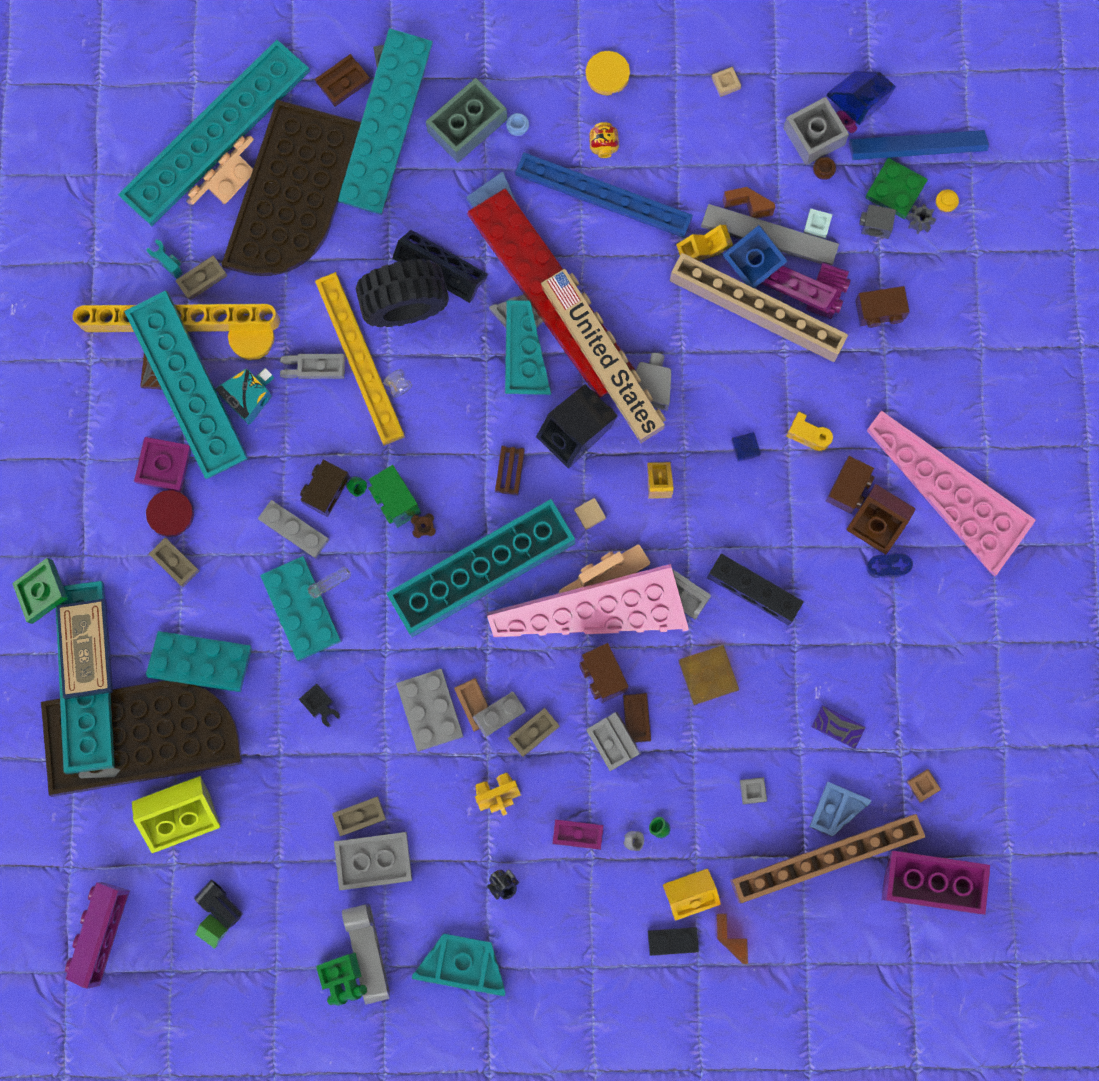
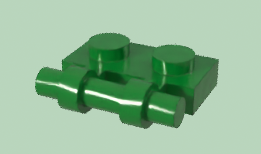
M356 953L347 954L316 966L322 990L328 988L331 995L327 998L329 1005L340 1006L345 1004L347 1000H358L367 993L365 985H357L356 979L362 977ZM342 983H344L345 990L341 987Z

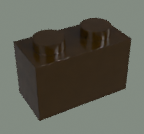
M323 459L321 464H317L311 474L313 478L309 485L305 484L302 488L300 500L303 505L328 517L344 490L346 483L349 481L350 475L347 471Z

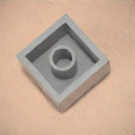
M826 97L786 117L783 128L805 165L844 146L849 136V133Z

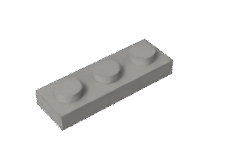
M272 500L258 517L259 521L315 559L329 541L326 536Z

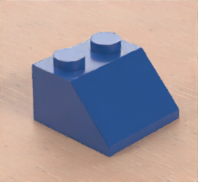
M760 224L723 254L745 284L752 288L757 287L788 262Z

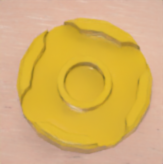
M602 51L593 55L588 61L585 75L588 85L593 91L608 96L612 95V93H619L626 87L630 77V69L626 59L619 53Z
M250 314L243 315L240 321L248 320ZM274 330L229 331L228 333L230 347L236 355L246 360H257L267 355L275 340Z

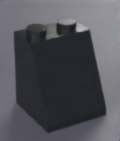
M584 384L549 412L536 438L569 469L612 427L618 415L593 390Z

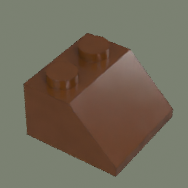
M875 484L846 530L887 555L909 523L916 508Z

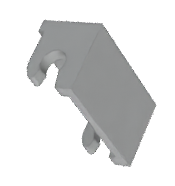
M673 570L684 613L696 620L711 595Z

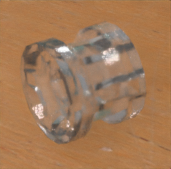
M402 369L392 372L383 381L386 387H390L394 398L403 395L412 387L411 381L406 380L404 377L405 373Z

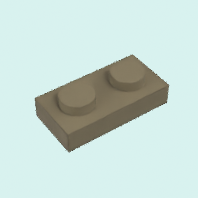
M213 255L175 281L190 301L227 277V274Z
M166 537L149 553L182 587L200 571Z
M544 708L508 737V740L520 755L524 757L560 726Z
M378 796L332 813L340 837L386 820Z

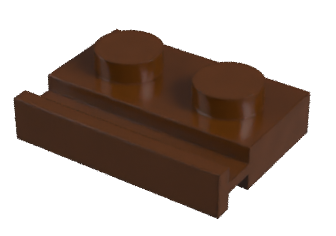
M351 54L315 78L316 84L334 107L371 82L370 77Z

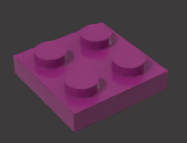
M144 437L134 482L181 492L191 453L190 446Z

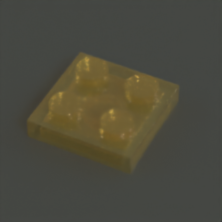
M724 645L678 660L693 706L739 691Z

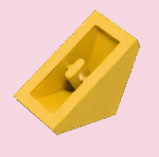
M671 462L647 463L648 499L672 498L674 487Z

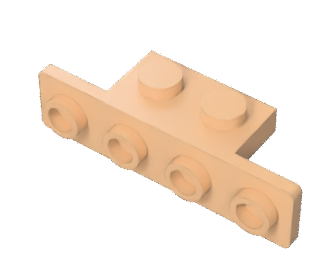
M241 136L233 145L235 149L230 154L228 152L219 159L220 165L215 170L210 169L204 175L203 179L205 181L200 186L196 185L187 194L189 198L186 202L189 205L195 204L209 190L223 204H226L251 177L253 168L240 154L250 145L254 138L252 136H246L245 138Z
M639 544L622 554L620 551L616 554L613 551L609 552L601 558L602 562L594 566L591 563L582 568L578 579L560 589L559 593L637 573L649 566L650 561Z

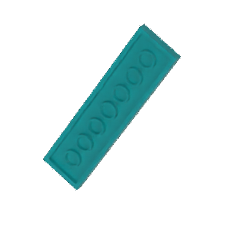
M389 28L338 198L339 203L376 214H383L433 41Z
M165 290L125 310L124 312L205 479H209L248 460L249 458L168 291Z
M96 581L63 586L68 599L60 605L105 599L104 583ZM56 607L64 773L72 774L115 768L110 693L66 700L63 698Z

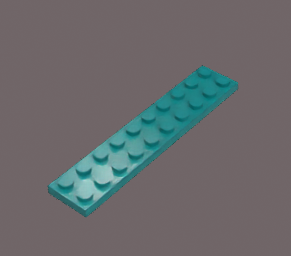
M276 40L152 160L118 196L152 227L225 153L234 147V143L241 136L244 137L275 106L276 100L283 99L310 72L309 67L281 42Z

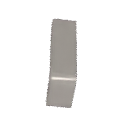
M370 904L342 910L346 932H349L353 953H356L362 975L359 978L360 985L367 987V993L363 995L365 1004L390 999L388 982Z

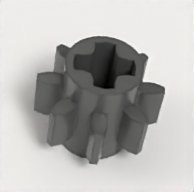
M925 204L919 208L914 205L911 210L912 213H908L906 217L907 220L911 221L908 228H913L917 234L922 230L928 233L931 229L930 225H933L936 221L932 217L934 209H928Z

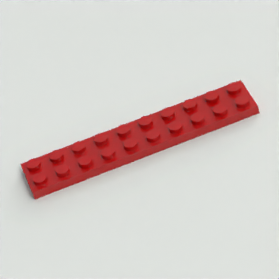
M506 188L469 210L467 215L525 297L531 302L535 311L590 388L599 398L608 394L542 289L541 283L562 271L563 268ZM602 324L601 326L603 327V329L605 330V332H607V329H606V328L604 327V325ZM617 343L613 344L619 352L621 349L619 348ZM630 362L626 363L629 370L632 371L634 369Z

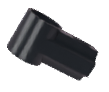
M211 879L194 896V899L205 911L211 912L228 930L235 925L243 913L226 897V892Z

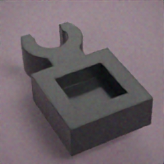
M315 684L299 698L300 702L314 718L319 714L322 715V722L327 727H331V724L327 721V717L330 714H334L337 719L341 718L336 710L328 707L333 701L318 684Z

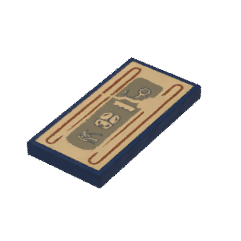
M98 599L58 605L57 617L63 698L66 700L113 693L106 600Z

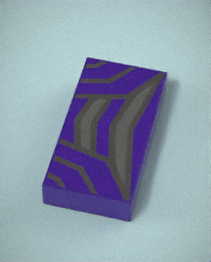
M823 705L811 726L813 729L853 749H856L866 728Z

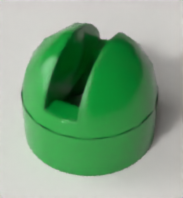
M353 476L346 483V488L352 495L358 497L366 491L367 482L361 477Z
M662 817L654 818L649 825L650 833L657 838H665L671 830L669 823Z

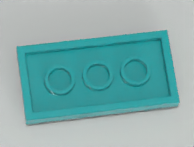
M304 556L260 575L297 661H301L342 642Z
M158 631L146 675L147 678L241 692L252 648L251 645Z

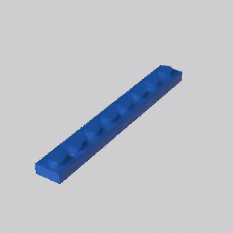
M523 152L515 171V176L685 238L693 217L692 214Z

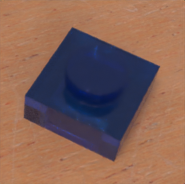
M754 432L731 439L737 462L760 456L761 453Z

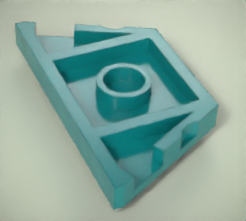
M443 933L412 975V979L500 996H505L506 993L492 942Z

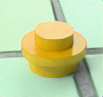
M949 189L942 190L936 197V205L943 212H951L959 204L958 195Z

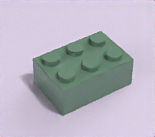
M475 78L425 121L427 132L459 163L507 121V109Z

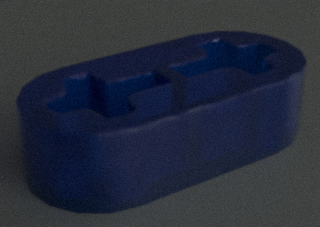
M906 554L877 555L868 561L866 569L868 574L874 578L901 577L911 571L913 562ZM899 559H902V562L906 563L907 566L901 571L900 567H892V564H897ZM876 561L879 562V565H887L886 568L880 570V573L875 568H872Z

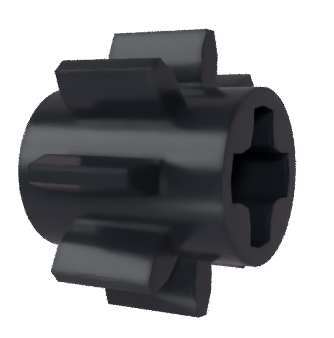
M510 869L506 872L504 870H497L491 874L489 878L491 884H488L487 888L496 900L500 897L506 900L515 895L517 891L516 885L519 884V881Z

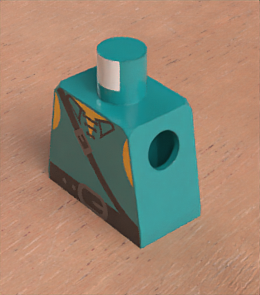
M266 368L256 376L248 369H244L215 390L250 425L271 399L272 395L265 386L274 377Z

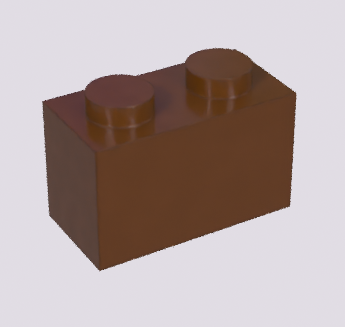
M904 286L861 292L855 300L860 326L867 325L868 328L880 326L884 322H890V324L901 323L910 313Z
M848 456L826 502L850 514L855 508L859 510L865 498L861 494L864 488H870L875 476L871 475L874 468Z

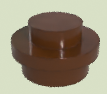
M828 157L817 159L813 166L815 176L822 180L830 179L836 171L834 161Z

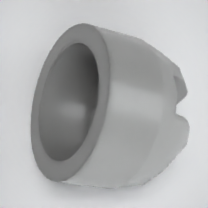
M630 831L624 835L625 842L623 844L627 849L632 851H640L642 849L644 836L641 832Z

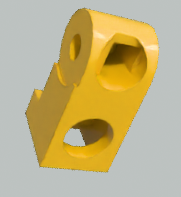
M798 411L786 437L817 451L827 449L833 440L832 432L828 428H818L806 422L807 415Z

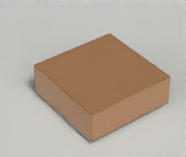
M929 769L907 781L919 803L941 790Z

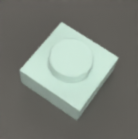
M810 209L804 233L826 239L833 214Z

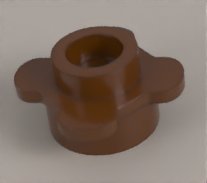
M427 513L425 516L420 517L414 515L411 518V523L414 526V531L412 532L414 537L420 538L423 535L433 536L436 530L433 528L434 516Z

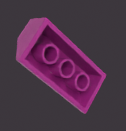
M891 851L884 875L882 900L985 915L990 865Z
M96 882V885L92 886L88 895V900H90L88 910L83 912L80 921L83 924L81 932L76 935L73 942L75 951L65 967V972L67 973L66 980L86 989L100 986L130 890L103 882Z

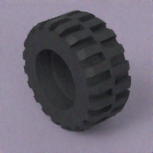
M418 259L387 264L363 275L356 285L362 318L370 326L393 327L425 320L444 310L449 301L443 271L436 262L431 260Z

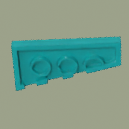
M506 300L505 394L551 395L531 302Z

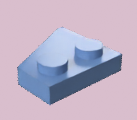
M827 782L809 827L832 837L860 811L867 807L871 800Z

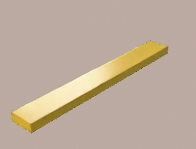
M336 272L315 280L383 446L404 438L405 435Z

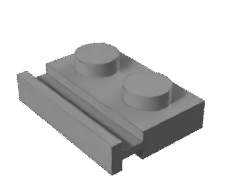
M618 712L586 729L609 771L616 769L641 754Z

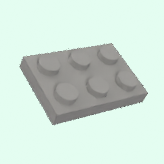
M442 669L396 683L417 752L463 738Z
M407 832L334 841L339 891L413 881Z

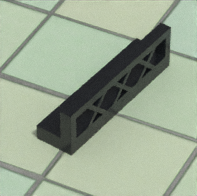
M412 230L398 240L392 259L398 262L418 259L436 262L443 271L447 290L468 303L474 299L478 287L488 276L484 271ZM412 239L413 241H415V242H417V243H419V244H415V243H413V242H411V241H409V240ZM468 274H472V275H474V276H476V277H478V278L475 279L474 277H472V276H470V275H468Z

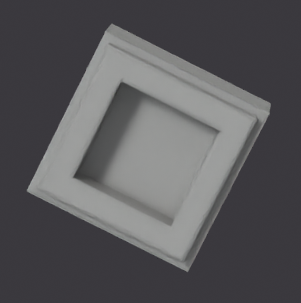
M764 777L739 780L742 805L767 802Z

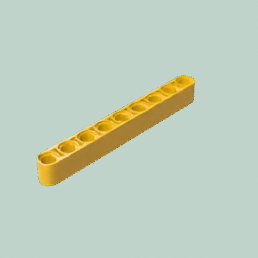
M269 304L175 305L187 332L273 331L280 325L279 315L274 307ZM83 305L77 307L72 315L74 322L85 332H134L130 322H127L128 318L124 311L135 305ZM226 314V319L219 322L218 318L221 315ZM250 314L248 320L240 321L243 315ZM267 314H273L269 321H263ZM90 315L89 320L82 323L84 317ZM113 315L111 321L105 322L108 316ZM204 315L201 321L195 322L197 316Z

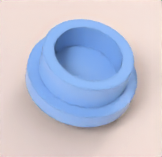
M520 113L511 115L506 122L507 130L515 136L525 134L529 128L527 117Z

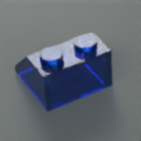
M854 71L830 90L826 96L860 125L886 104L896 86L881 72Z

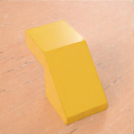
M720 224L704 235L692 234L676 245L680 255L683 253L698 261H702L721 254L732 247L733 243L727 226Z

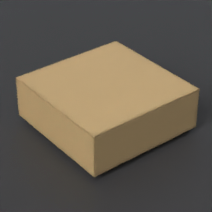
M733 67L712 74V81L720 97L741 89V84Z
M595 498L574 509L585 530L606 520V516Z

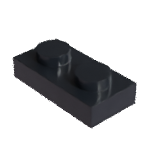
M697 927L648 931L650 956L699 952Z

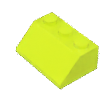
M201 776L132 801L133 821L152 854L220 828L210 794Z

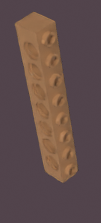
M913 814L731 879L730 882L737 901L741 904L925 838L917 814Z

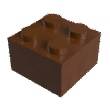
M608 643L581 655L579 667L584 678H590L591 684H589V689L595 700L599 698L600 702L603 703L627 692L629 686Z

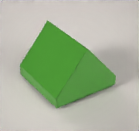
M209 914L200 923L195 935L215 949L228 930L214 916Z

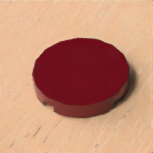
M174 490L162 491L154 495L146 509V519L150 527L159 535L166 537L182 534V532L190 527L194 517L193 506L189 499L181 492Z

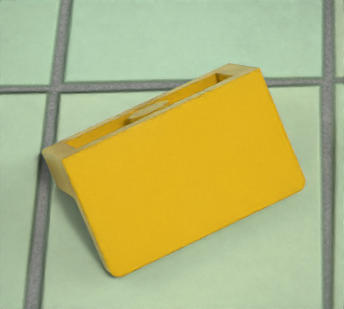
M708 869L663 884L675 921L721 905L717 888Z

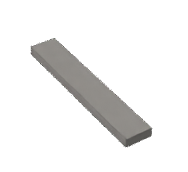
M711 204L707 206L701 225L702 228L709 230L716 228L720 224L726 225L730 236L742 239L760 224L781 252L819 264L833 265L839 246L838 243Z

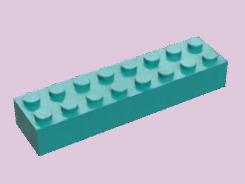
M550 499L386 594L411 638L575 545V538L554 502Z

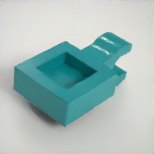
M156 239L155 242L159 246L158 251L153 252L150 248H147L148 254L160 262L174 278L178 279L183 274L179 267L181 263L174 255L168 256L165 254L163 243Z

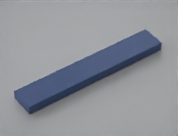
M985 130L850 139L849 148L852 160L988 151L989 143Z

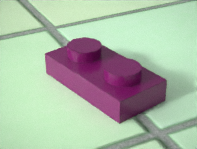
M555 819L553 844L601 850L603 825Z

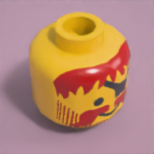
M598 123L590 130L589 142L591 152L598 155L599 158H609L613 153L617 152L619 149L618 130L611 123Z

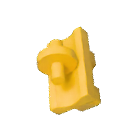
M508 773L499 775L496 778L499 787L490 790L488 782L476 784L477 795L474 797L480 811L490 808L491 813L501 810L502 815L505 816L507 815L505 808L514 804L512 799L521 796L516 781H513Z

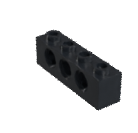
M720 554L707 577L709 580L788 626L792 623L804 602L723 554Z

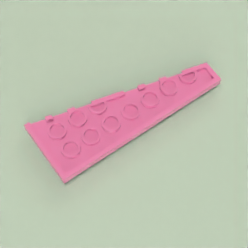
M881 411L867 429V432L993 576H996L1036 519Z
M671 564L487 612L494 637L521 636V634H539V636L546 635V633L569 635V633L577 632L607 634L619 633V631H636V633L644 632V630H660V632L674 629L689 630Z

